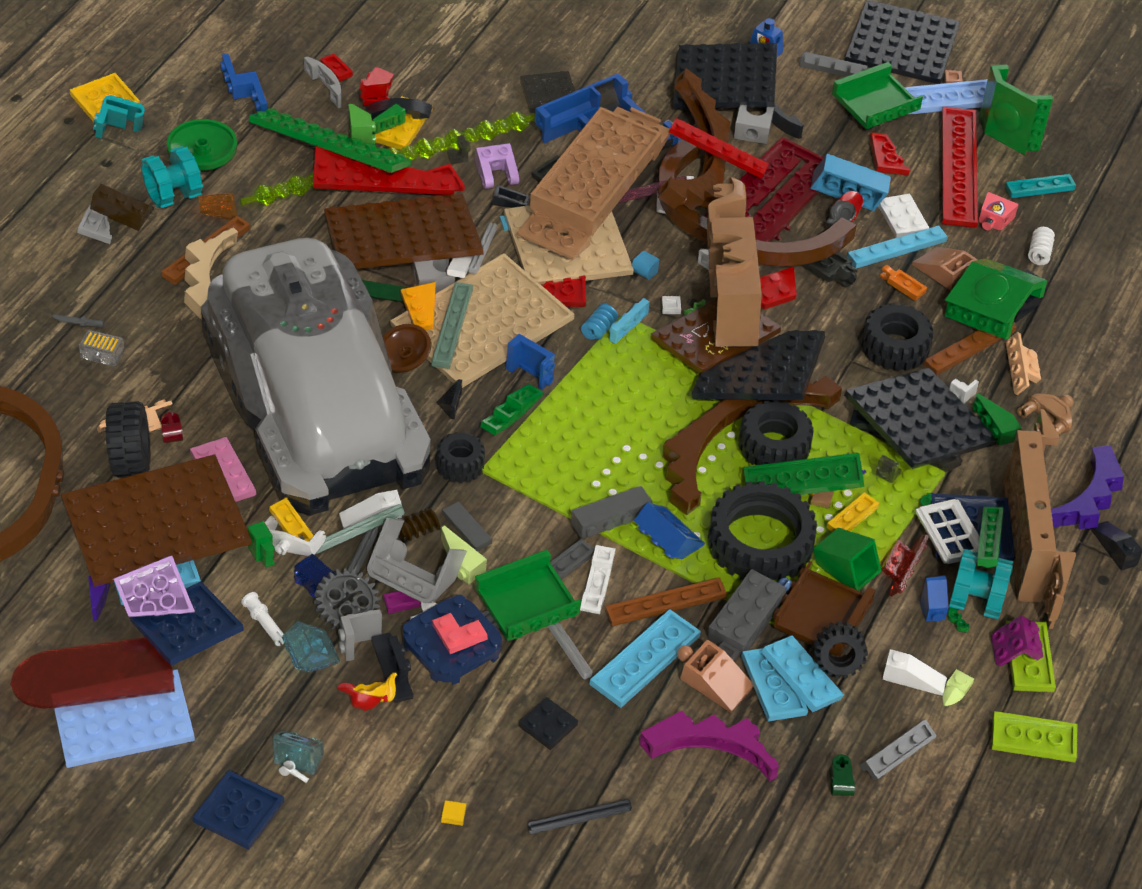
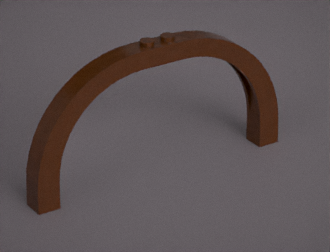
M682 139L669 150L660 166L658 194L659 187L670 177L676 179L686 166L699 157V147ZM660 200L665 213L677 226L708 244V218L695 210H690L685 205H679L676 209H673ZM842 217L825 232L802 241L775 243L756 240L758 264L795 266L820 261L837 253L850 243L855 237L857 225Z
M0 386V413L20 420L38 435L45 448V459L37 490L30 506L16 522L0 532V562L23 549L40 533L52 513L56 497L60 496L59 484L64 480L62 444L58 428L52 417L30 397Z

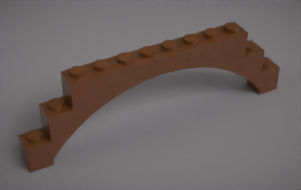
M686 68L675 79L674 88L686 102L698 128L728 143L730 121L715 111L716 100L701 90L702 79ZM704 150V166L700 177L688 180L670 177L659 187L658 198L673 209H676L679 205H685L690 210H694L697 206H702L708 210L710 202L718 199V197L714 196V192L721 191L714 190L713 185L723 184L726 161Z
M824 376L813 384L809 382L803 400L778 401L780 403L785 401L790 403V405L819 406L828 410L840 401L842 387L827 376ZM774 400L721 401L715 408L705 412L701 418L694 420L690 426L680 430L675 437L668 439L664 443L663 458L670 462L667 467L666 480L674 485L670 491V503L685 515H688L700 506L702 492L697 487L696 468L707 445L719 432L742 418L754 405L758 403L761 405L764 401L773 402Z

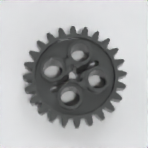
M346 568L342 574L338 569L334 574L329 572L327 578L323 577L321 583L318 584V590L314 594V596L318 597L315 599L314 604L319 605L316 611H322L319 618L326 617L325 625L331 622L333 624L332 629L334 630L336 626L340 629V620L344 616L341 611H345L349 615L379 610L380 606L378 603L381 598L375 597L379 591L372 590L375 583L368 584L369 577L363 579L362 572L358 576L355 575V569L350 574ZM346 585L351 586L353 590L347 589ZM329 595L336 596L337 600H333ZM357 602H362L365 607H361Z

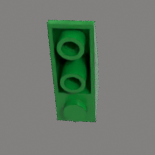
M979 393L975 395L972 405L973 410L979 415L982 423L992 432L994 438H998V446L1014 442L1017 430H1022L1014 415Z

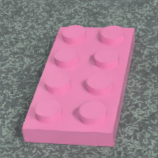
M227 437L190 448L193 459L216 455L235 502L256 495V489Z

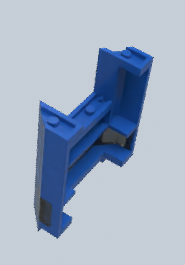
M618 73L537 107L535 110V123L542 130L543 143H547L575 130L581 132L600 107L612 112L617 107L631 112V107L644 113L646 112L632 101V92L628 90V82ZM666 121L663 123V126L670 129L672 123ZM670 134L662 150L677 144L682 139Z

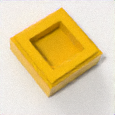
M445 800L441 823L463 826L466 803Z

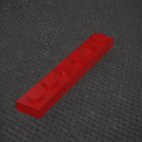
M678 118L675 119L668 132L761 179L769 165L763 160Z

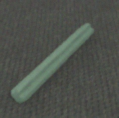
M397 504L327 536L316 554L384 524L386 518L395 519L404 515L402 505Z

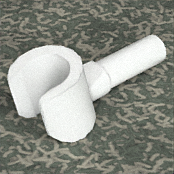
M291 760L284 762V766L279 768V772L283 776H288L291 773L305 783L309 780V778L295 769V763Z

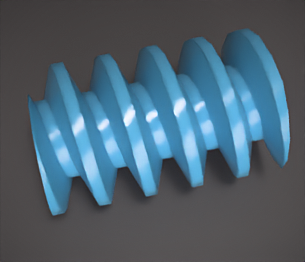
M601 303L581 326L583 335L590 340L601 339L603 334H606L607 330L610 329L611 325L618 320L617 311L609 304Z

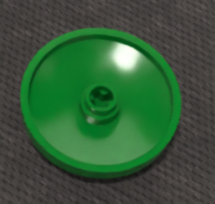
M196 119L184 122L170 132L167 138V151L170 156L171 149L181 146L183 148L188 147V150L195 157L199 170H211L225 165L235 156L237 138L234 131L224 123L210 119Z

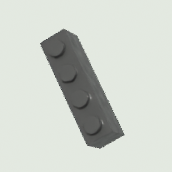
M639 486L572 510L571 524L581 539L592 537L598 533L609 531L634 521L646 503L653 502L644 488Z

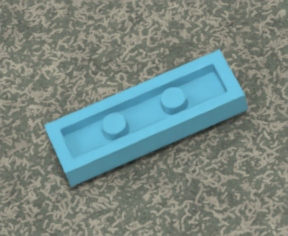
M643 298L639 303H635L628 313H624L618 322L613 323L609 330V341L616 344L648 315L650 301Z

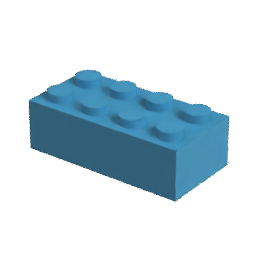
M826 154L813 172L811 189L838 199L847 192H858L863 197L862 207L875 211L888 194L891 177L834 155Z

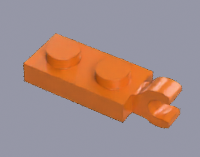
M888 265L882 268L884 272L880 274V277L888 280V284L914 301L926 293V286L902 270L894 271Z

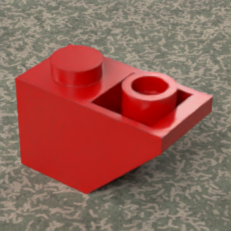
M375 67L372 72L368 73L366 81H362L360 85V98L385 96L392 86L394 74Z

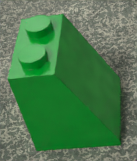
M837 528L813 548L817 565L844 585L855 590H861L882 572L875 539Z

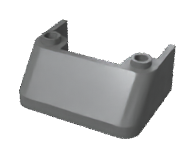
M386 518L367 566L368 574L372 578L423 603H433L455 581L467 551L464 549H450L444 564L439 567L436 575H433L404 560L407 554V547L402 541L397 539L404 520Z

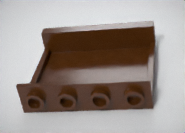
M809 561L806 568L802 567L800 570L798 581H793L790 594H785L781 603L782 606L781 608L777 607L773 619H775V629L791 636L793 635V637L814 646V640H817V633H822L824 626L826 628L830 627L829 623L833 622L834 625H838L837 621H842L843 625L848 622L851 623V627L856 626L858 628L873 603L876 590L868 587L865 593L848 587L812 571V562ZM841 642L831 647L829 653L841 657L848 643Z

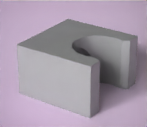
M740 105L734 139L767 144L774 107H767L765 114L757 116L748 113L747 105Z
M449 258L413 262L412 273L416 286L436 282V294L455 283V277L447 275Z

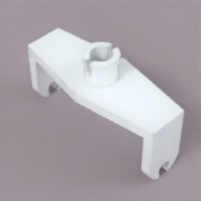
M270 516L265 522L273 535V546L276 552L282 553V555L288 552L313 557L326 539V535H323L325 532L319 530L310 542H307L286 532L276 531L278 522L273 516Z

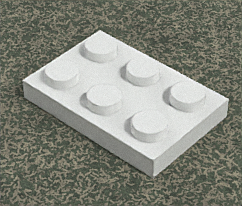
M910 194L886 197L878 206L895 238L929 228Z

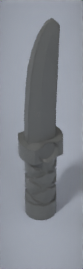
M52 315L58 321L79 324L81 327L95 326L104 328L105 325L104 320Z

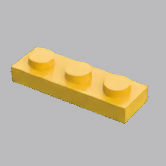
M864 492L827 523L826 528L831 532L837 528L851 531L879 508V502Z

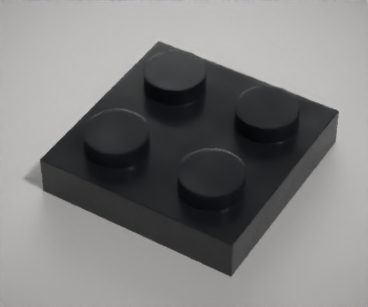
M548 697L519 721V727L549 750L553 749L578 726V719Z

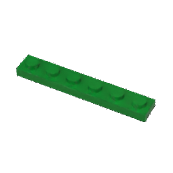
M983 507L977 566L985 568L998 566L1003 507Z

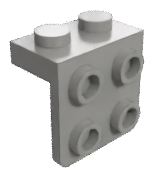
M370 610L341 617L340 629H338L340 638L338 647L340 654L344 653L346 661L354 660V643L371 640L372 636L381 635L382 613L380 610Z

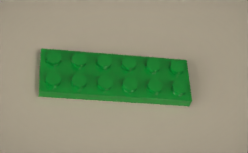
M860 453L744 467L745 482H752V485L758 484L759 481H765L766 485H772V482L777 483L778 487L782 489L785 486L790 488L792 494L805 495L864 487Z

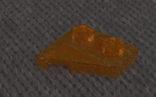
M233 193L198 196L201 214L232 220L237 216Z

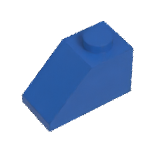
M945 576L931 577L925 580L920 606L926 622H937L946 618L948 594Z

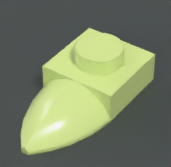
M956 669L947 681L943 692L944 706L960 701L972 686L974 678Z

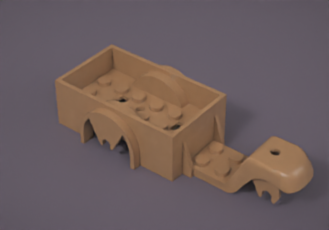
M730 177L729 184L713 185L714 190L721 191L714 192V196L718 197V199L710 202L708 205L707 241L710 297H718L717 319L713 320L715 347L758 346L762 292L753 217H745L746 189L744 183Z

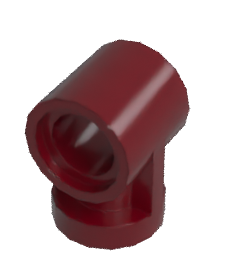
M174 412L162 415L163 443L183 441L179 415Z

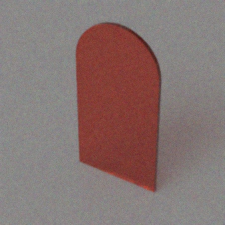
M146 638L40 652L24 660L15 669L10 683L12 691L18 700L28 706L42 709L175 692L172 666Z

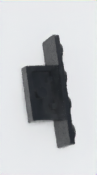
M391 633L372 636L371 641L385 680L392 673H397L395 677L396 692L393 702L398 703L413 699L414 695L408 681V671H411L409 659L404 657L405 649L403 643H399L397 635L392 636Z

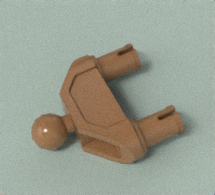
M1038 393L1030 396L1027 403L1017 409V413L1019 416L1022 415L1021 418H1026L1032 412L1039 414L1040 409H1044L1060 435L1071 430L1072 417L1070 408L1074 402L1070 395H1063L1059 399L1055 395Z

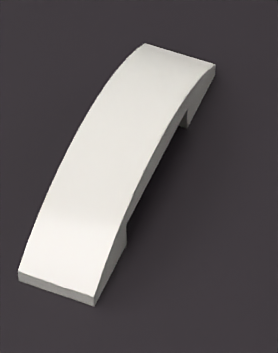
M596 545L588 582L581 602V611L600 614L609 583L615 548Z

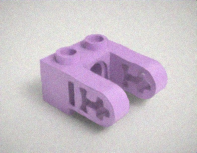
M510 143L476 148L475 163L484 189L494 188L493 170H505L509 185L519 184V174Z

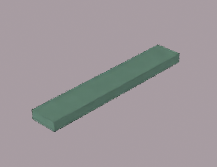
M455 282L433 355V367L446 369L451 367L473 292L472 284Z

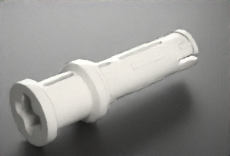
M256 592L248 593L243 597L242 605L248 608L253 619L259 621L276 646H280L279 641L281 644H284L287 637L267 613V606L260 602Z

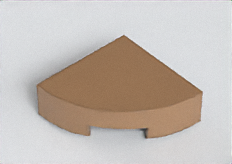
M834 491L815 493L811 504L830 508Z

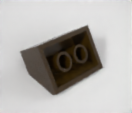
M100 184L93 193L90 209L139 231L154 210V207L110 186Z

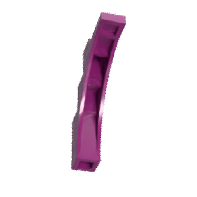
M680 711L642 731L640 735L639 745L651 759L677 749L711 748L729 752L749 761L763 773L769 782L777 778L778 762L767 753L764 745L758 742L760 731L748 718L727 729L726 724L719 720L715 714L694 725L693 720L686 716L683 711Z

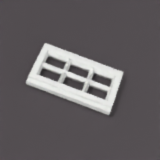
M948 500L916 509L915 512L944 564L961 561L964 549L959 540L968 538L974 548L971 551L978 552L980 537L959 500ZM952 509L957 519L947 521L942 511ZM939 512L944 522L934 524L929 514ZM960 523L966 534L956 536L950 525ZM947 526L952 537L942 539L937 528ZM956 542L961 552L951 554L946 543Z

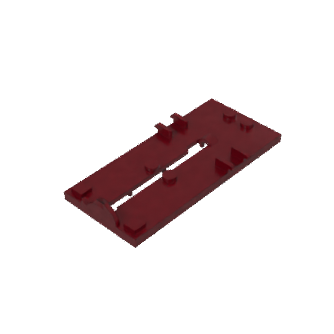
M783 136L761 158V160L769 164L762 179L749 172L740 179L746 189L745 217H752L748 212L753 205L758 206L771 192L775 191L776 186L800 163V159L806 162L799 171H795V175L780 190H777L776 194L753 217L755 239L759 241L772 242L773 239L779 241L782 238L779 236V233L783 229L789 231L792 228L789 226V223L819 192L811 189L813 172L824 157Z

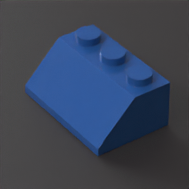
M647 502L634 519L639 525L638 529L646 535L649 534L652 537L651 541L659 547L662 546L665 549L664 553L672 559L674 557L684 559L705 544L703 540L664 506Z

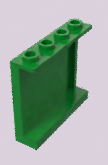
M889 62L834 81L832 95L865 129L921 109L923 96L914 98L891 75L892 65Z
M548 550L475 576L474 589L507 641L521 638L523 635L537 632L541 628L555 625L562 620L573 618L580 614L581 600H574L550 563L551 554Z

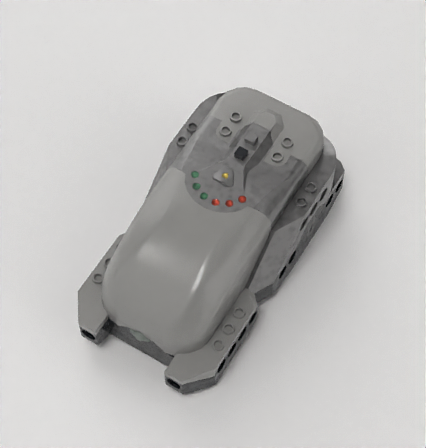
M297 238L244 251L230 258L224 266L222 275L214 278L208 287V299L201 306L202 329L213 361L235 409L245 423L255 430L259 457L279 500L287 498L296 512L311 516L329 511V500L396 481L402 489L421 485L430 466V437L405 389L396 387L394 383L391 365L372 299L353 263L345 255L331 250L325 243L313 238Z

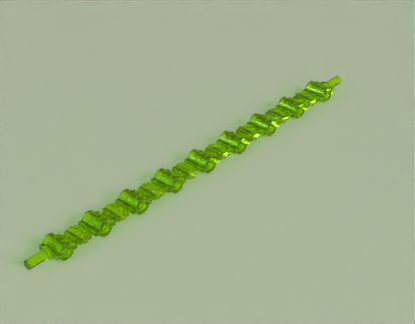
M515 111L509 117H506V120L498 119L495 121V124L484 120L476 126V130L474 128H467L463 133L453 129L445 135V139L443 136L436 137L432 142L422 138L414 144V148L412 146H405L400 151V149L391 147L389 150L395 154H403L411 160L418 158V155L431 158L434 153H437V149L445 151L449 149V145L452 148L461 149L465 144H468V140L476 142L480 140V136L483 139L492 140L496 135H499V131L507 133L511 128L523 131L529 126L530 121L535 120V113L525 115ZM309 174L306 176V179L303 176L294 175L290 180L286 181L287 185L278 183L274 185V188L260 185L257 190H254V195L239 199L240 204L246 205L258 201L260 204L270 205L274 200L278 199L277 196L285 198L290 195V192L293 195L302 196L310 190V186L313 188L314 174Z

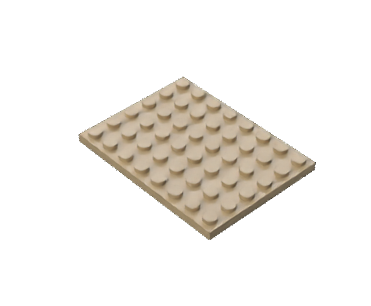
M504 253L480 267L477 274L471 273L466 275L465 278L456 281L472 284L473 292L450 369L436 368L453 384L458 379H462L463 388L507 361L508 343L518 334L536 343L574 320V313ZM455 283L435 294L434 329L427 331L431 339V351L427 360L431 363ZM407 311L390 320L393 328L402 324H412Z

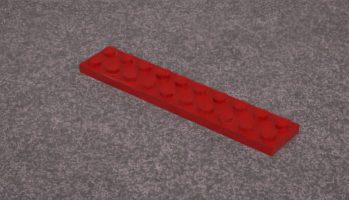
M942 107V224L977 228L976 110Z

